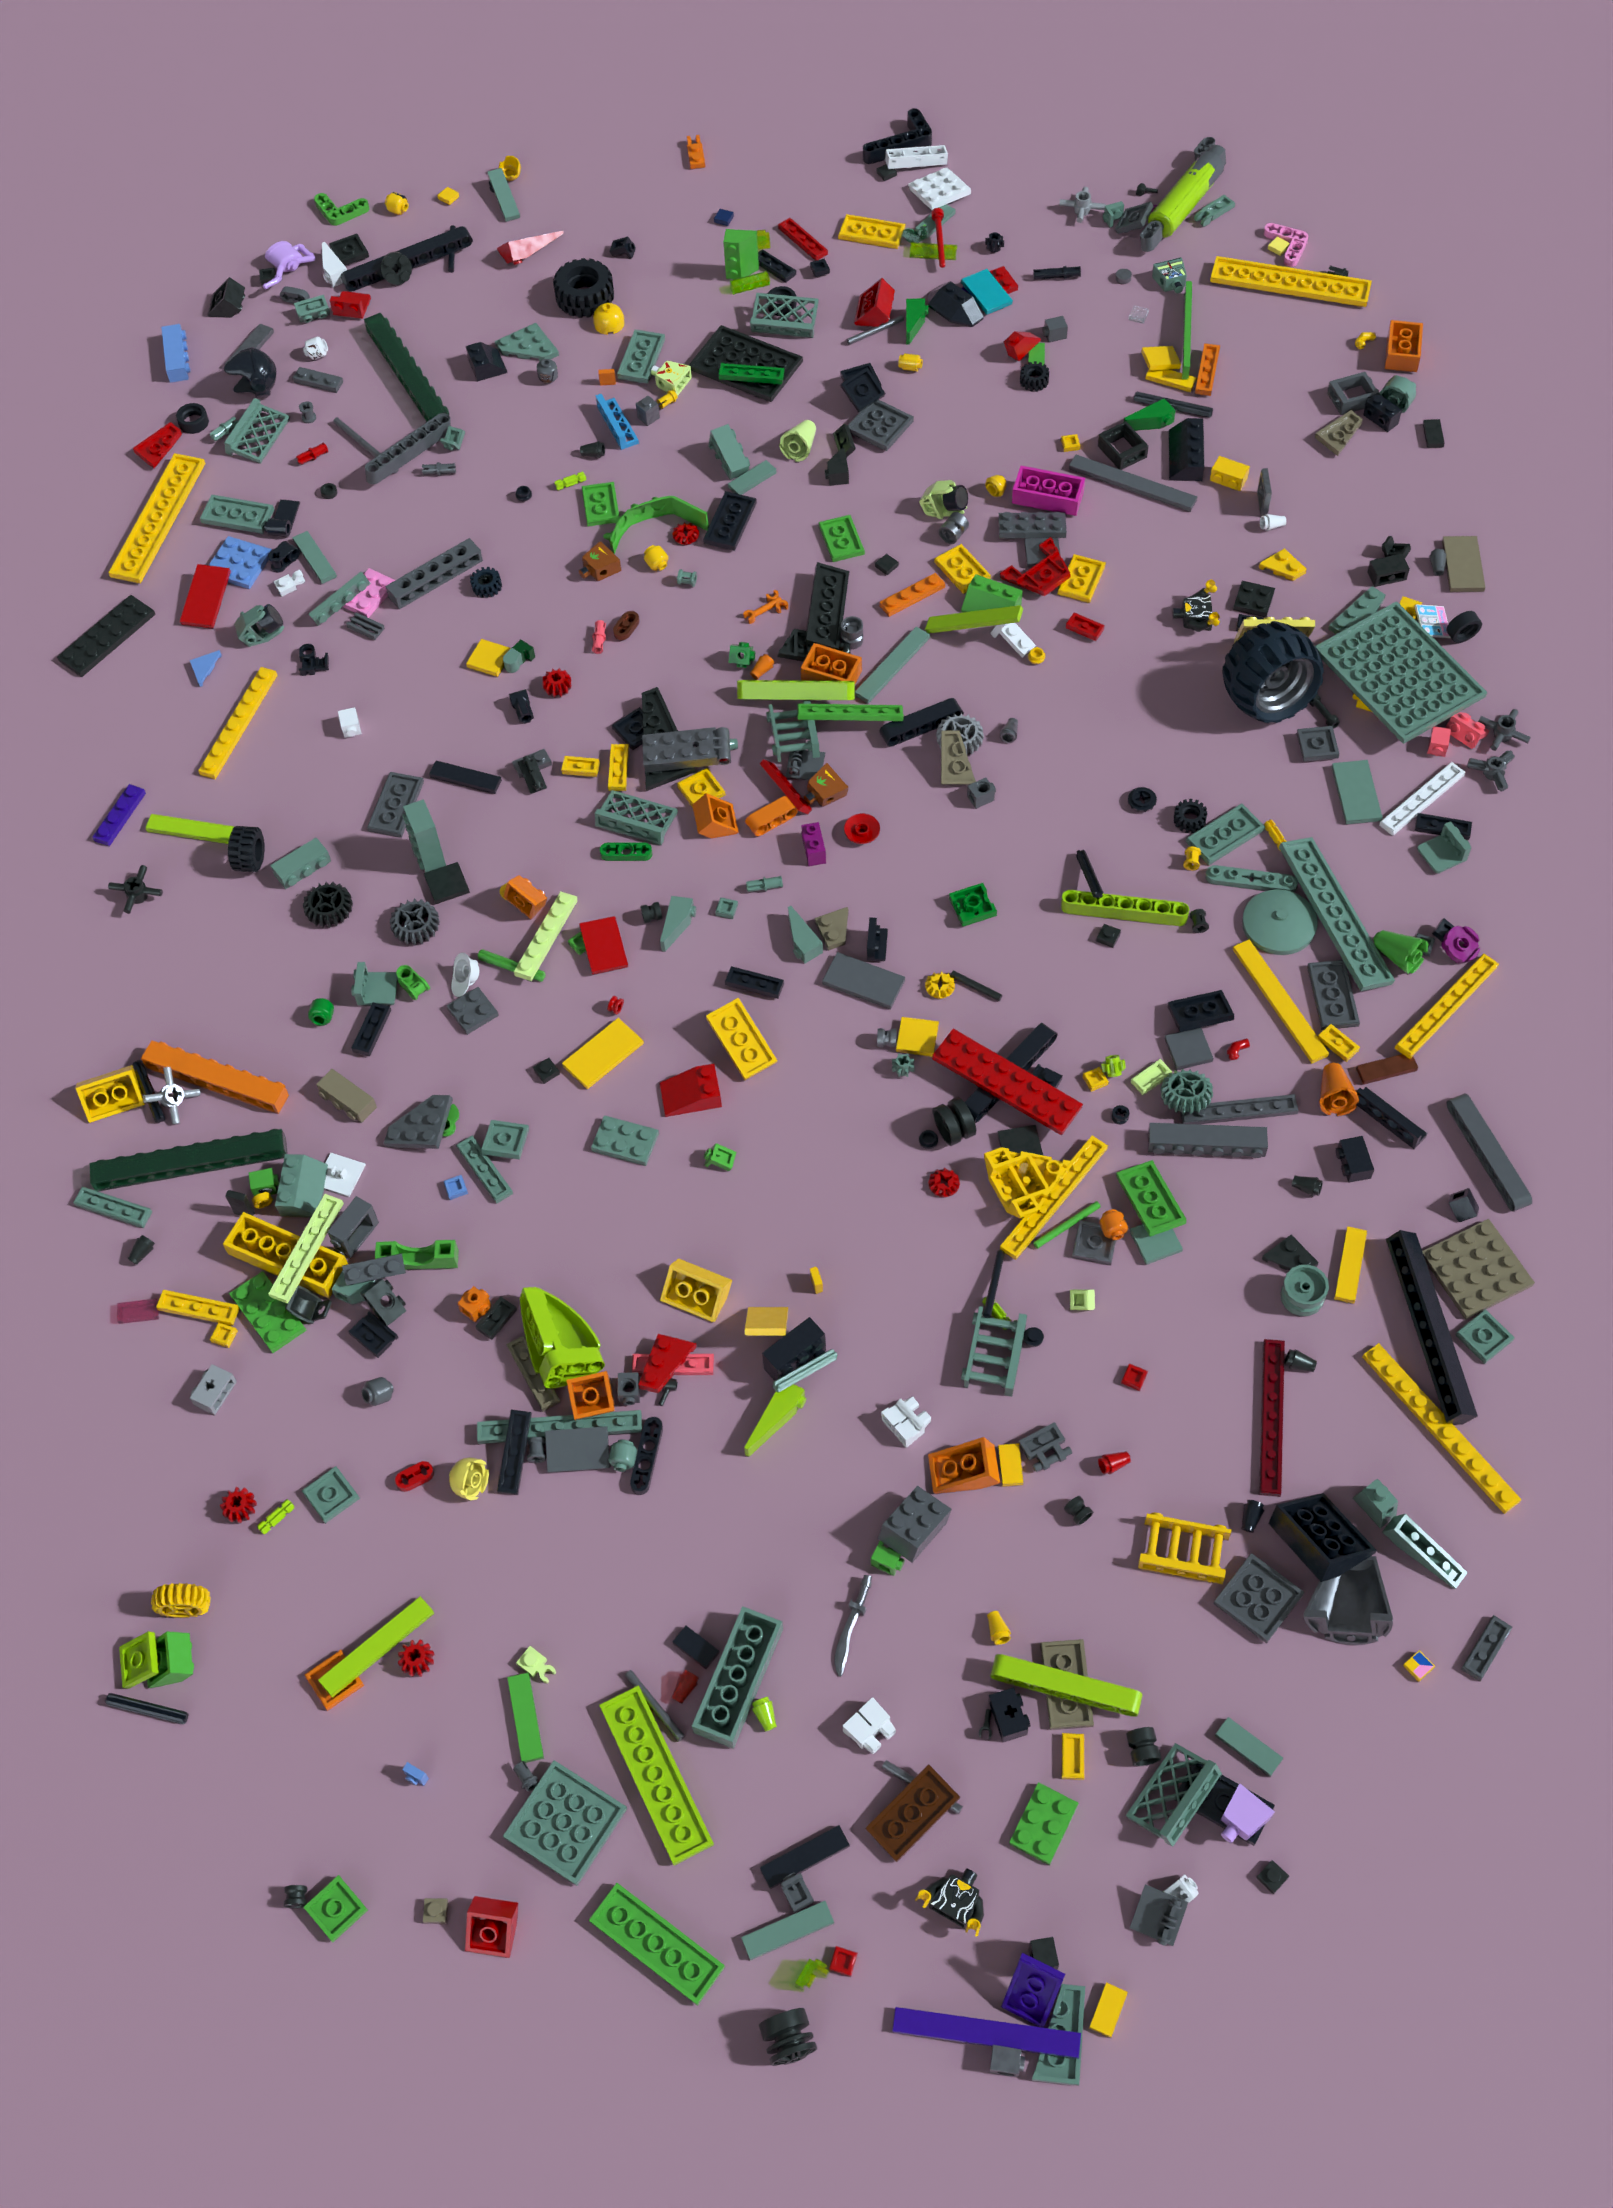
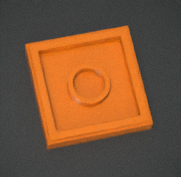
M339 1650L304 1674L327 1711L364 1686L358 1676L332 1698L319 1683L318 1679L345 1658L342 1650Z

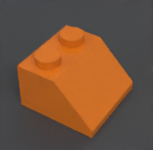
M706 793L692 804L699 834L712 839L739 833L732 803Z
M520 875L507 882L503 897L532 920L546 904L547 897L545 893L540 889L537 890L527 878H523Z
M607 1371L567 1380L574 1420L615 1411L613 1392Z

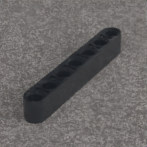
M1040 1023L1006 1059L1027 1071L1055 1042L1058 1033L1044 1023ZM979 1087L965 1101V1104L969 1108L974 1122L977 1123L1000 1099Z

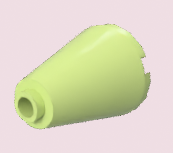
M804 420L781 436L779 447L786 458H792L799 462L808 457L816 433V425L810 420Z

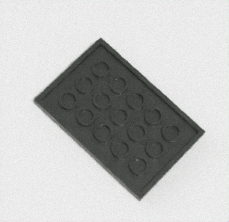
M720 325L689 366H691V371L772 402L801 365L803 357ZM721 363L784 368L783 383L771 384L720 380Z

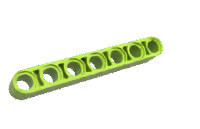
M738 680L737 699L855 700V681Z
M1067 890L1062 894L1061 909L1067 914L1173 926L1185 925L1189 915V906L1183 902L1104 893L1102 898H1094L1091 892Z
M1003 1654L995 1655L990 1674L992 1679L1131 1717L1138 1716L1143 1696L1140 1691Z

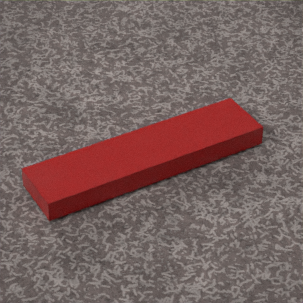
M791 218L778 224V229L815 261L828 255V250Z
M763 759L760 765L798 811L809 814L812 808L773 762Z

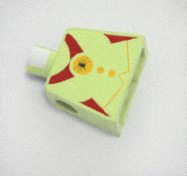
M666 361L661 368L653 366L651 369V375L656 378V386L665 392L674 390L677 396L692 379L691 366L672 361Z

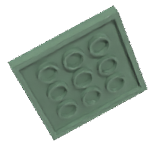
M553 1760L503 1837L578 1886L626 1812L627 1807Z

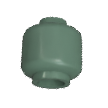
M621 1439L612 1444L608 1462L614 1467V1470L625 1472L626 1469L634 1467L637 1449L633 1446V1442Z

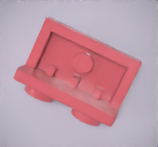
M1464 712L1453 715L1445 727L1451 729V736L1471 749L1475 748L1478 741L1487 737L1489 733L1484 724L1472 720L1471 716Z

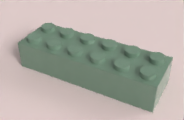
M742 1606L692 1724L694 1734L734 1749L782 1634V1621Z

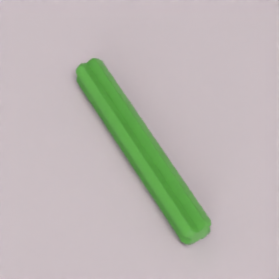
M483 949L477 955L481 961L514 972L519 963ZM538 969L533 979L543 982L546 974Z

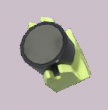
M952 480L937 481L926 489L919 503L926 515L943 519V517L950 516L953 512L965 513L964 509H967L968 492L965 486L956 485Z

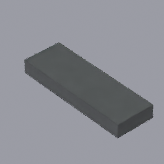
M1493 1615L1461 1670L1481 1681L1513 1627Z

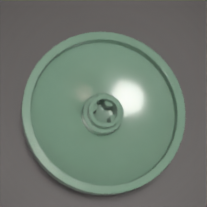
M1280 889L1268 890L1254 896L1246 905L1242 918L1243 930L1248 940L1250 939L1252 944L1260 950L1275 955L1294 954L1306 948L1314 939L1318 924L1316 912L1305 898L1294 892Z

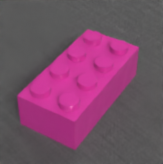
M1020 466L1013 487L1012 504L1077 516L1084 494L1085 478Z

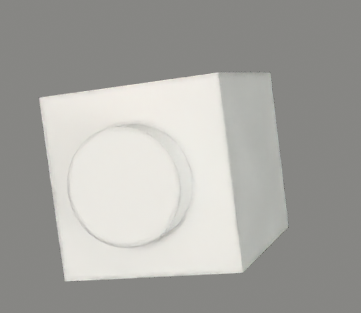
M355 707L338 711L344 738L362 734Z

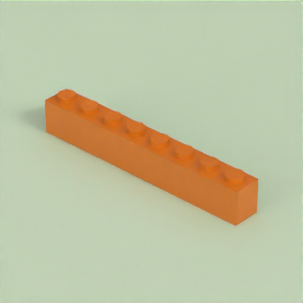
M152 1040L141 1057L144 1066L150 1070L164 1074L163 1068L171 1067L173 1078L279 1114L289 1097L285 1085L281 1082H272L263 1076H254L246 1070L240 1071L231 1065H222L214 1059L202 1058L196 1053L191 1054L179 1047H170L161 1041L156 1042Z

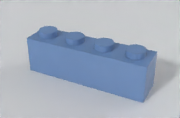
M180 324L161 327L165 366L170 383L189 380L188 373L191 370L189 363H187L189 355L186 352L188 345L185 341L187 339L185 330H182Z

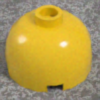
M601 304L594 312L593 323L599 333L608 335V332H613L615 334L624 327L623 312L616 304Z

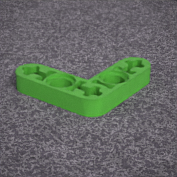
M319 193L314 197L316 207L328 222L334 226L345 223L369 211L368 200L364 198L337 208L324 193Z

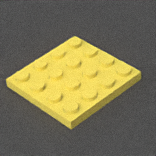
M1248 617L1243 620L1234 638V643L1249 629L1252 630L1259 624L1271 623V621L1291 625L1309 638L1315 628V620H1310L1309 617H1302L1299 620H1292L1291 617H1284L1282 620H1275L1274 617H1266L1264 619Z

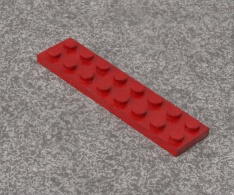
M954 1028L932 1055V1060L1061 1136L1082 1109L1083 1104Z

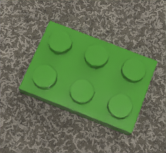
M1038 1782L1009 1845L1050 1866L1079 1803Z

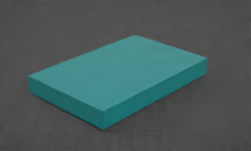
M988 269L961 279V284L973 296L986 315L1010 306L1013 303L1011 297Z

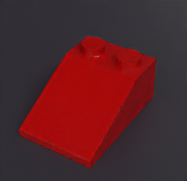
M715 1064L696 1066L659 1083L665 1117L722 1107Z

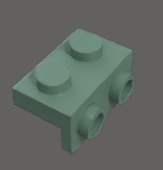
M324 295L294 303L300 323H308L313 319L325 318L330 315L329 306Z

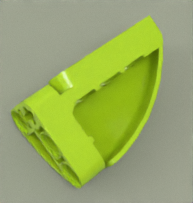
M525 1287L522 1289L520 1307L526 1342L534 1371L540 1373L546 1388L568 1386V1379L595 1374L605 1367L599 1351L600 1342L597 1336L574 1309L540 1288Z

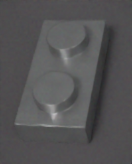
M545 749L529 754L530 757H535L540 770L552 765ZM523 757L512 761L513 767L520 778L523 777L517 761L523 760Z

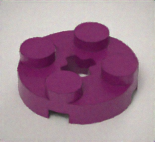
M1455 926L1447 931L1441 944L1446 954L1458 964L1473 960L1480 952L1478 945L1479 937L1473 929L1467 926ZM1459 942H1464V948L1459 945Z

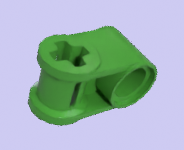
M402 965L397 969L396 975L399 985L413 1000H417L418 996L424 991L430 990V986L425 979L419 976L410 966Z

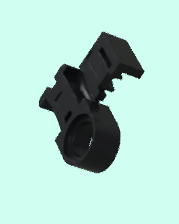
M303 644L299 648L300 662H302V668H299L301 676H306L308 673L309 675H315V669L316 671L329 670L328 653H325L324 658L319 659V657H316L315 648L312 644ZM306 650L312 651V653L308 655L303 654Z

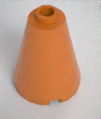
M1329 1063L1323 1068L1319 1101L1320 1108L1327 1115H1331V1113H1337V1116L1349 1114L1356 1109V1104L1359 1103L1358 1094L1342 1066L1338 1063Z

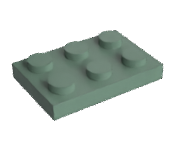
M604 1115L591 1150L646 1166L659 1131Z

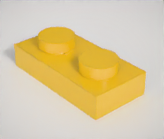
M564 756L561 771L562 774L597 777L600 761L595 758Z
M1332 1024L1318 1035L1320 1041L1345 1062L1350 1060L1360 1049L1356 1043Z

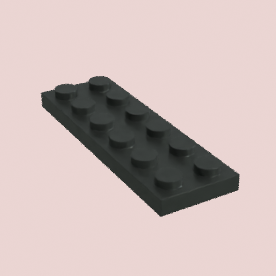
M817 562L804 644L812 646L813 643L839 650L841 622L844 616L849 571Z
M128 596L57 656L58 661L80 677H83L155 616V611L134 596Z

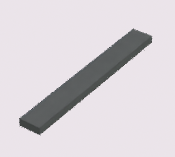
M1075 455L1069 465V470L1191 512L1197 501V496L1079 455Z

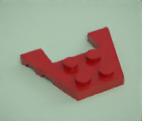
M1049 537L1039 545V550L1047 556L1024 574H1021L1011 565L1000 573V578L1046 596L1068 580L1071 575L1053 539Z

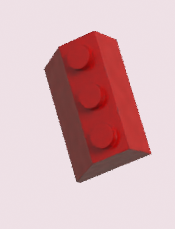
M883 278L860 295L854 320L855 325L879 327L881 324L889 321L895 290Z

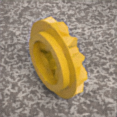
M942 971L940 973L934 972L931 976H928L925 982V989L934 998H946L955 989L954 978H951L949 973L944 974ZM942 980L943 985L939 990L938 983Z

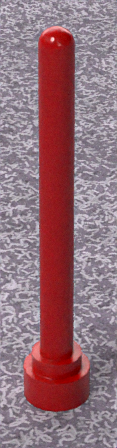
M934 208L931 211V216L936 225L939 266L944 268L945 254L941 223L944 218V212L941 208Z

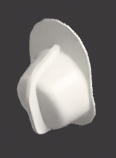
M459 953L454 961L451 989L456 997L463 996L468 987L473 985L479 976L478 962L470 959L466 953Z

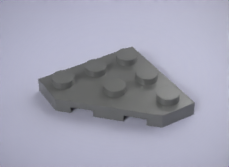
M450 1095L430 1096L388 1127L384 1141L385 1146L439 1149L453 1098Z

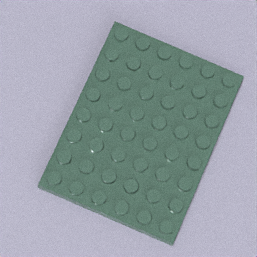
M1397 601L1315 646L1321 659L1403 744L1480 701L1487 695V691Z

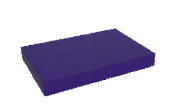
M1022 1953L1001 2007L1044 2028L1065 1973Z

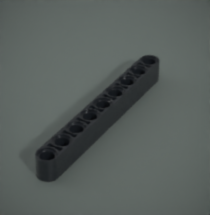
M460 226L395 252L405 255L409 259L412 268L469 247L473 239L467 228ZM385 256L344 271L341 274V280L346 289L352 292L384 280L385 278L380 272V263ZM394 264L395 266L392 267V270L397 273L400 267Z

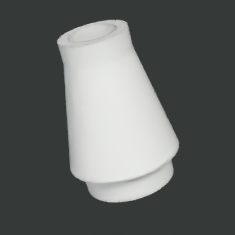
M1265 514L1260 518V527L1262 530L1265 529V531L1286 525L1285 516Z

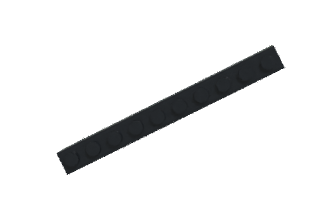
M1399 1230L1388 1237L1386 1242L1446 1423L1463 1425L1478 1417L1417 1234Z

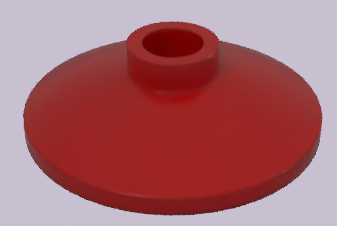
M860 813L851 816L846 821L844 832L850 841L857 844H867L878 837L880 824L872 815Z

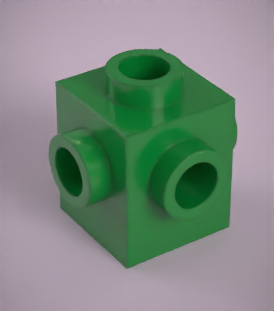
M739 642V645H730L729 663H735L737 667L742 668L752 664L756 654L753 651V646H749L747 642Z

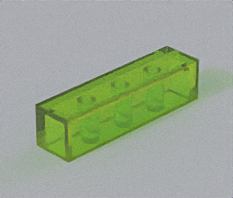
M767 271L730 280V289L733 295L770 285Z

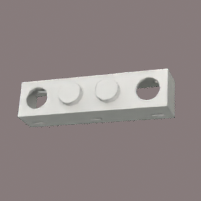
M945 145L886 149L885 155L888 169L947 165L948 158Z

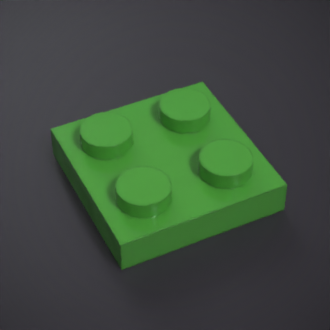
M339 1875L304 1906V1909L332 1942L338 1939L368 1911Z

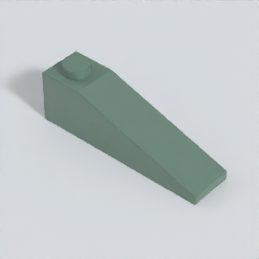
M1407 1514L1394 1516L1382 1531L1398 1548L1453 1589L1458 1587L1468 1573Z

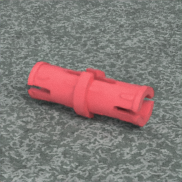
M602 620L595 622V631L592 634V652L594 651L596 654L603 652V643L606 640V623Z

